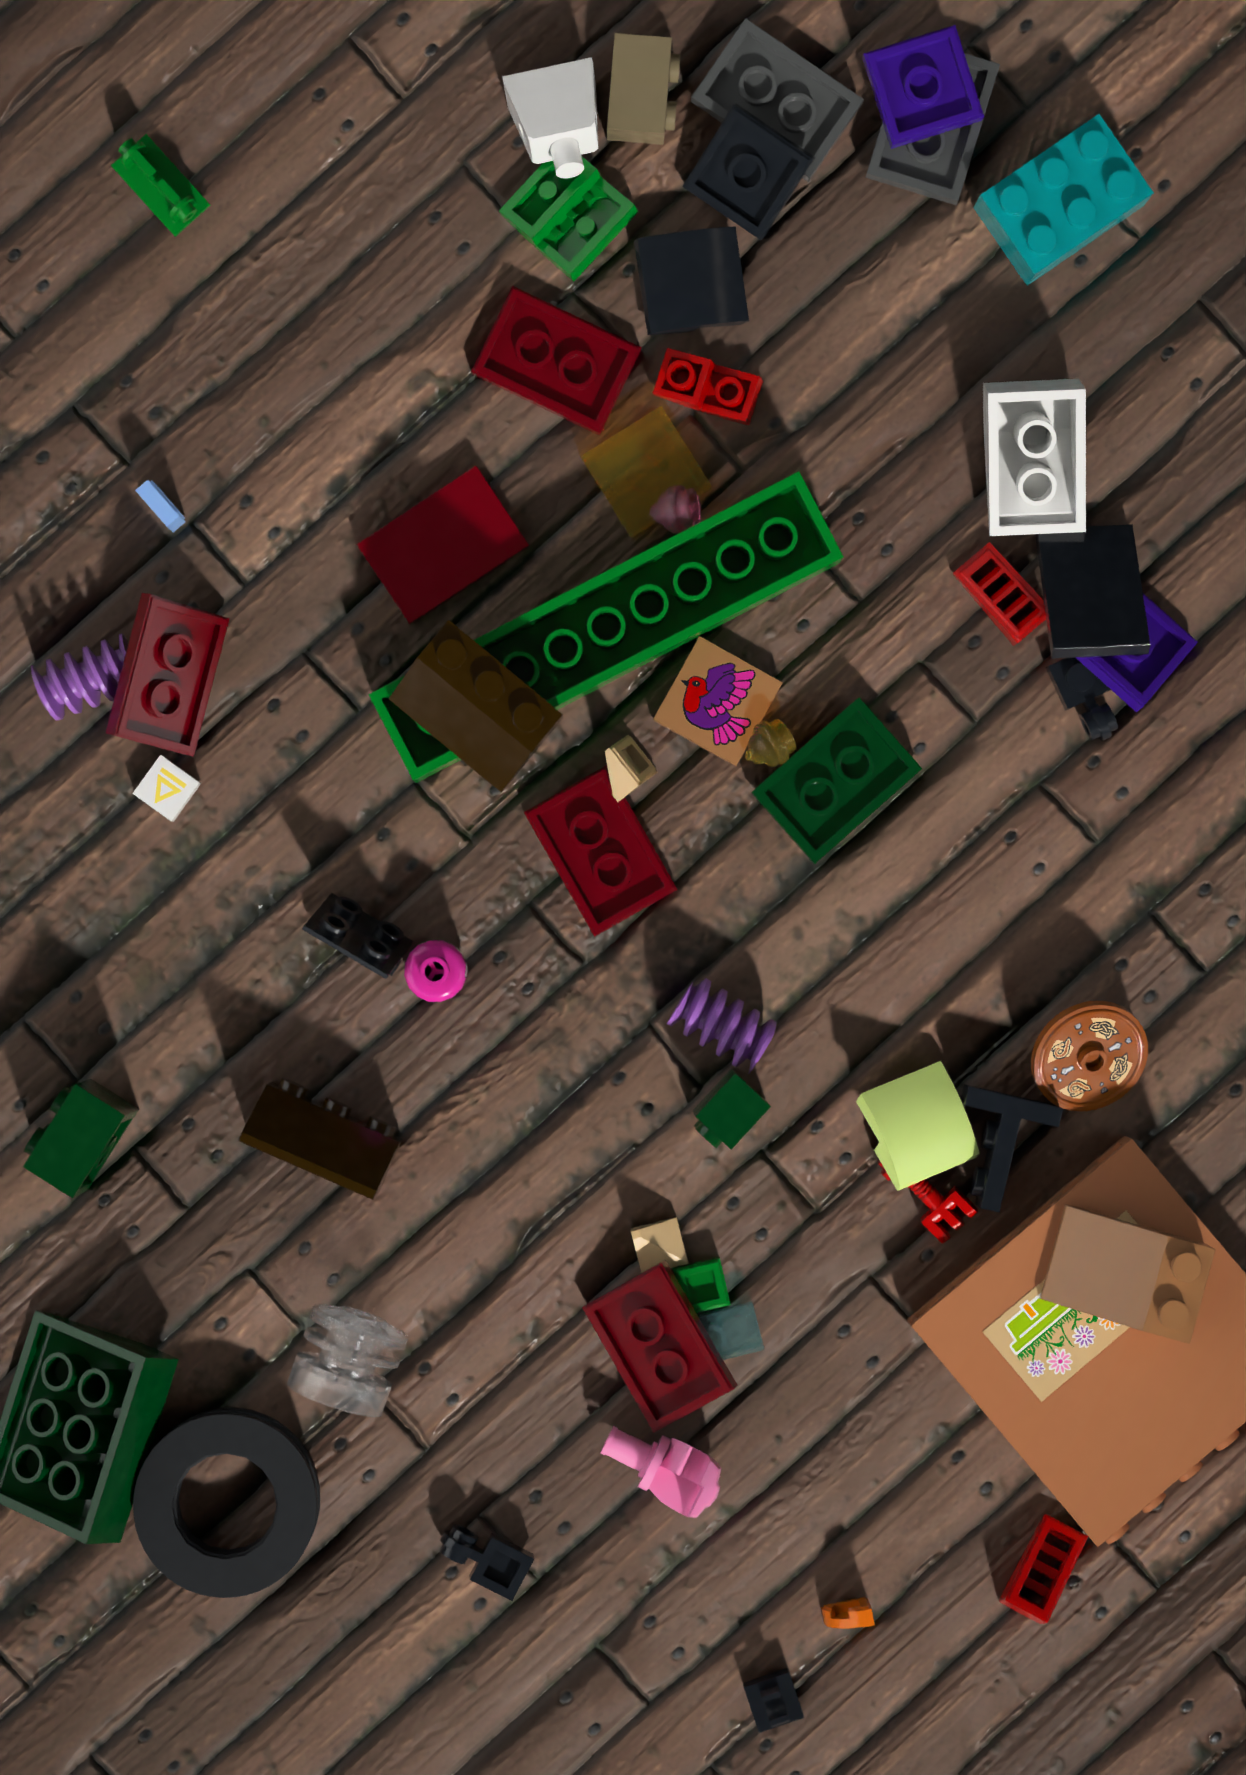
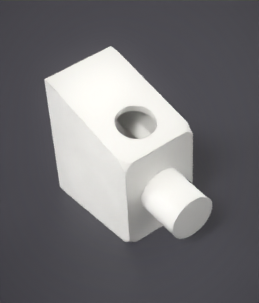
M592 57L502 76L509 112L531 161L536 164L553 161L556 175L560 178H572L581 174L584 170L581 155L595 152L599 147L597 95Z

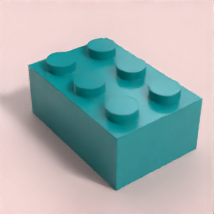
M1098 114L982 193L973 208L1028 286L1142 208L1154 192L1101 115Z

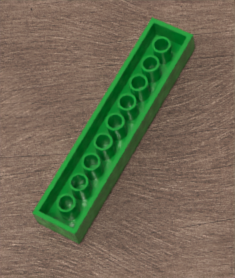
M798 471L474 639V641L558 710L840 564L844 556ZM401 677L368 695L412 780L418 783L461 759L389 700L403 679Z

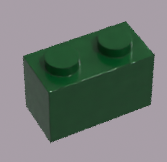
M730 1069L693 1109V1113L698 1119L694 1126L716 1149L723 1142L732 1150L771 1106L736 1072Z

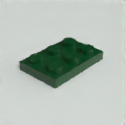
M858 697L754 789L751 794L809 860L816 864L921 771L922 767Z

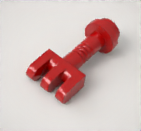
M879 1160L878 1165L883 1169L881 1174L890 1181V1177ZM922 1180L908 1186L929 1208L921 1217V1223L943 1244L951 1238V1235L939 1223L942 1219L956 1231L965 1225L963 1220L953 1210L956 1206L970 1218L979 1212L976 1206L956 1186L944 1196L935 1187H932L928 1180Z

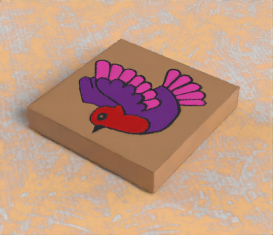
M699 636L653 721L736 767L783 682Z

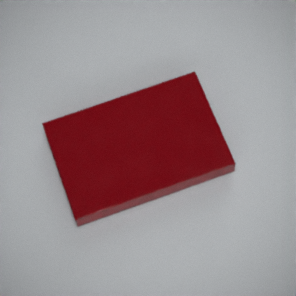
M512 285L471 373L600 436L642 348Z
M474 466L356 544L409 625L417 622L529 547V544L477 466Z
M141 593L105 733L194 757L230 618L152 594Z
M607 765L524 812L594 937L677 890L626 798L624 797L617 802L613 797Z
M666 1260L582 1307L653 1433L738 1386Z

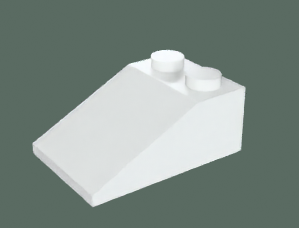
M1079 379L983 383V424L989 535L1086 532V389Z

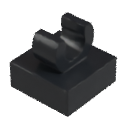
M788 1668L743 1683L759 1733L804 1718Z

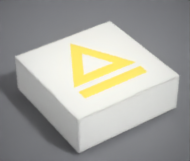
M160 755L132 794L174 822L201 783L163 755Z

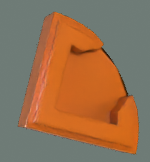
M868 1598L851 1599L826 1604L824 1607H821L824 1624L827 1627L849 1629L875 1625Z

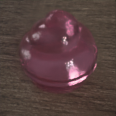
M682 485L671 486L659 496L657 503L651 506L650 515L669 532L679 534L700 523L701 504L699 496L693 488L686 489Z

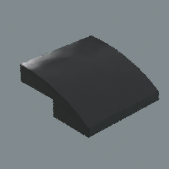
M736 226L681 231L634 240L647 335L687 333L697 328L742 325L749 321Z

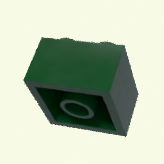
M92 1079L76 1084L73 1083L70 1088L65 1086L60 1091L50 1108V1111L56 1114L53 1120L44 1129L39 1127L24 1148V1152L30 1156L23 1167L71 1198L80 1195L90 1188L139 1111L137 1107Z

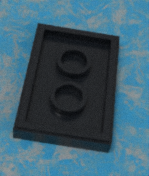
M1133 524L1086 526V532L1036 534L1051 659L1148 654L1150 638Z

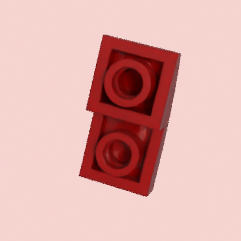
M667 348L653 394L685 407L749 426L763 379L754 374L716 365L711 359Z

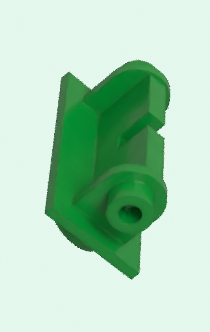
M147 134L137 142L130 138L120 146L118 151L122 156L111 167L174 237L211 206Z

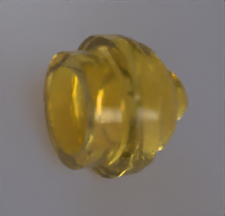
M774 719L771 722L764 720L754 726L752 736L748 741V750L745 753V758L748 761H753L755 764L765 763L770 767L781 766L789 760V755L796 751V743L791 732L779 719Z

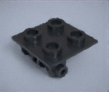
M333 893L328 896L302 928V930L385 979L389 975L393 976L402 961L401 958L413 943V940L404 936L402 930L396 925L375 919L365 913L362 907L354 900L342 896L338 897Z

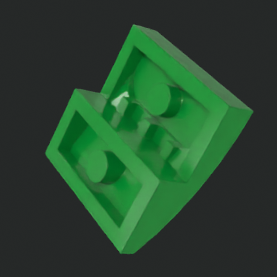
M583 157V172L572 178L558 177L553 161L542 163L499 210L500 214L527 241L573 282L638 213L635 204L604 180L597 168Z

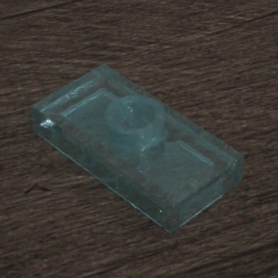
M752 1301L698 1315L723 1360L765 1350Z

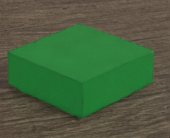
M720 1257L673 1268L676 1279L696 1313L731 1305Z

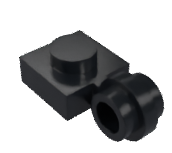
M1075 657L1065 658L1045 667L1065 711L1083 703L1086 712L1079 716L1089 739L1092 741L1099 738L1103 741L1112 736L1111 732L1118 729L1116 718L1107 703L1099 706L1094 697L1111 689Z
M453 1524L451 1530H445L440 1539L443 1544L440 1552L447 1558L460 1564H465L468 1558L476 1561L469 1574L470 1580L513 1601L534 1561V1554L494 1533H491L484 1548L481 1549L476 1545L479 1537L471 1530L458 1524Z

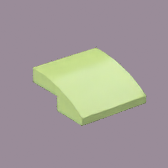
M941 1061L863 1092L856 1101L879 1141L874 1151L897 1191L972 1160L980 1154L965 1108Z

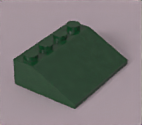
M35 1310L0 1419V1504L85 1544L121 1543L133 1505L136 1481L149 1455L179 1359L143 1343L44 1311Z

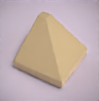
M629 735L604 751L612 795L617 802L657 773V769Z
M677 1217L630 1228L641 1273L663 1260L667 1261L670 1268L688 1264Z

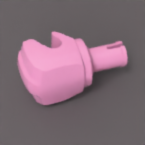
M615 1426L612 1427L600 1453L639 1471L638 1477L641 1478L638 1484L639 1488L645 1491L649 1488L662 1503L678 1513L691 1518H697L705 1508L711 1506L715 1501L720 1489L718 1481L721 1467L714 1458L674 1438L670 1439L662 1435L658 1443L654 1441L650 1445L619 1430Z

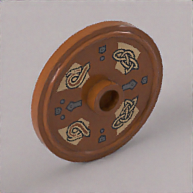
M1087 1001L1073 1005L1051 1019L1036 1039L1031 1055V1071L1034 1081L1042 1094L1050 1102L1063 1109L1081 1112L1103 1108L1123 1097L1139 1080L1148 1057L1147 1036L1137 1018L1121 1005L1108 1001Z

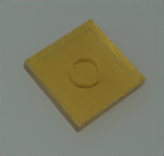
M662 406L580 456L631 539L712 489L710 482Z

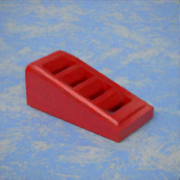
M990 542L952 573L1013 646L1018 644L1046 620L1044 600ZM990 560L996 568L976 583L970 576ZM1003 575L1008 582L989 598L983 590ZM1015 589L1021 597L1002 612L996 604ZM1027 604L1033 612L1015 626L1010 618Z
M1044 1514L1013 1571L999 1602L1039 1624L1048 1623L1088 1536L1048 1514ZM1049 1533L1069 1544L1070 1547L1067 1553L1045 1542L1047 1534ZM1039 1551L1061 1562L1058 1570L1036 1559ZM1032 1569L1051 1579L1049 1587L1028 1577L1030 1570ZM1022 1587L1043 1597L1040 1604L1038 1605L1019 1595Z

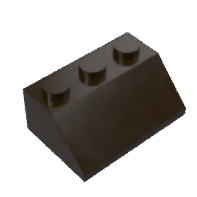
M450 620L446 622L416 658L389 698L390 701L501 793L563 719V714Z
M282 1078L279 1085L274 1082L268 1083L238 1141L373 1200L380 1192L402 1141V1138L393 1135L396 1127L371 1116L367 1123L349 1116L352 1110L351 1107L328 1097L325 1098L323 1104L306 1097L308 1091L306 1087L288 1079Z

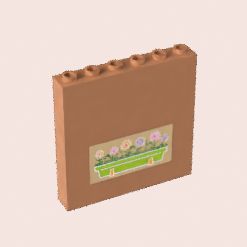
M1127 1136L1120 1138L906 1319L1097 1547L1105 1541L1107 1544H1112L1121 1538L1130 1527L1127 1523L1141 1510L1144 1513H1148L1160 1505L1166 1497L1164 1491L1178 1479L1180 1482H1184L1193 1477L1203 1466L1200 1460L1213 1449L1221 1451L1232 1444L1240 1434L1237 1429L1246 1422V1273L1134 1140ZM1065 1205L1203 1242L1216 1249L1190 1344L1144 1332L1040 1299Z

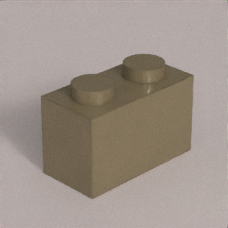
M614 33L607 122L608 141L664 145L665 130H675L677 101H667L668 84L678 83L680 54L671 53L672 37Z

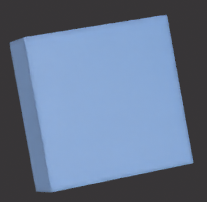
M152 480L145 481L135 490L172 532H175L186 522L184 515Z

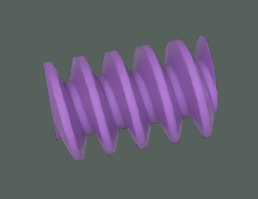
M119 634V649L115 651L105 639L101 640V655L97 657L88 646L82 647L83 662L77 663L69 652L64 653L63 669H59L51 658L47 659L46 675L41 676L35 667L31 665L32 678L39 698L45 709L55 720L64 718L65 705L74 714L81 713L83 698L93 708L100 706L101 691L110 701H114L128 648V642L124 634Z
M705 978L695 987L692 985V982L671 1014L667 1025L673 1026L680 1019H685L683 1035L688 1037L698 1028L701 1029L699 1045L704 1047L713 1039H717L718 1044L715 1055L721 1057L727 1051L733 1049L732 1065L737 1067L746 1059H749L751 1061L749 1074L772 1040L777 1022L770 1019L758 1027L760 1011L753 1009L742 1017L744 1001L738 998L726 1007L728 991L722 988L710 997V980Z

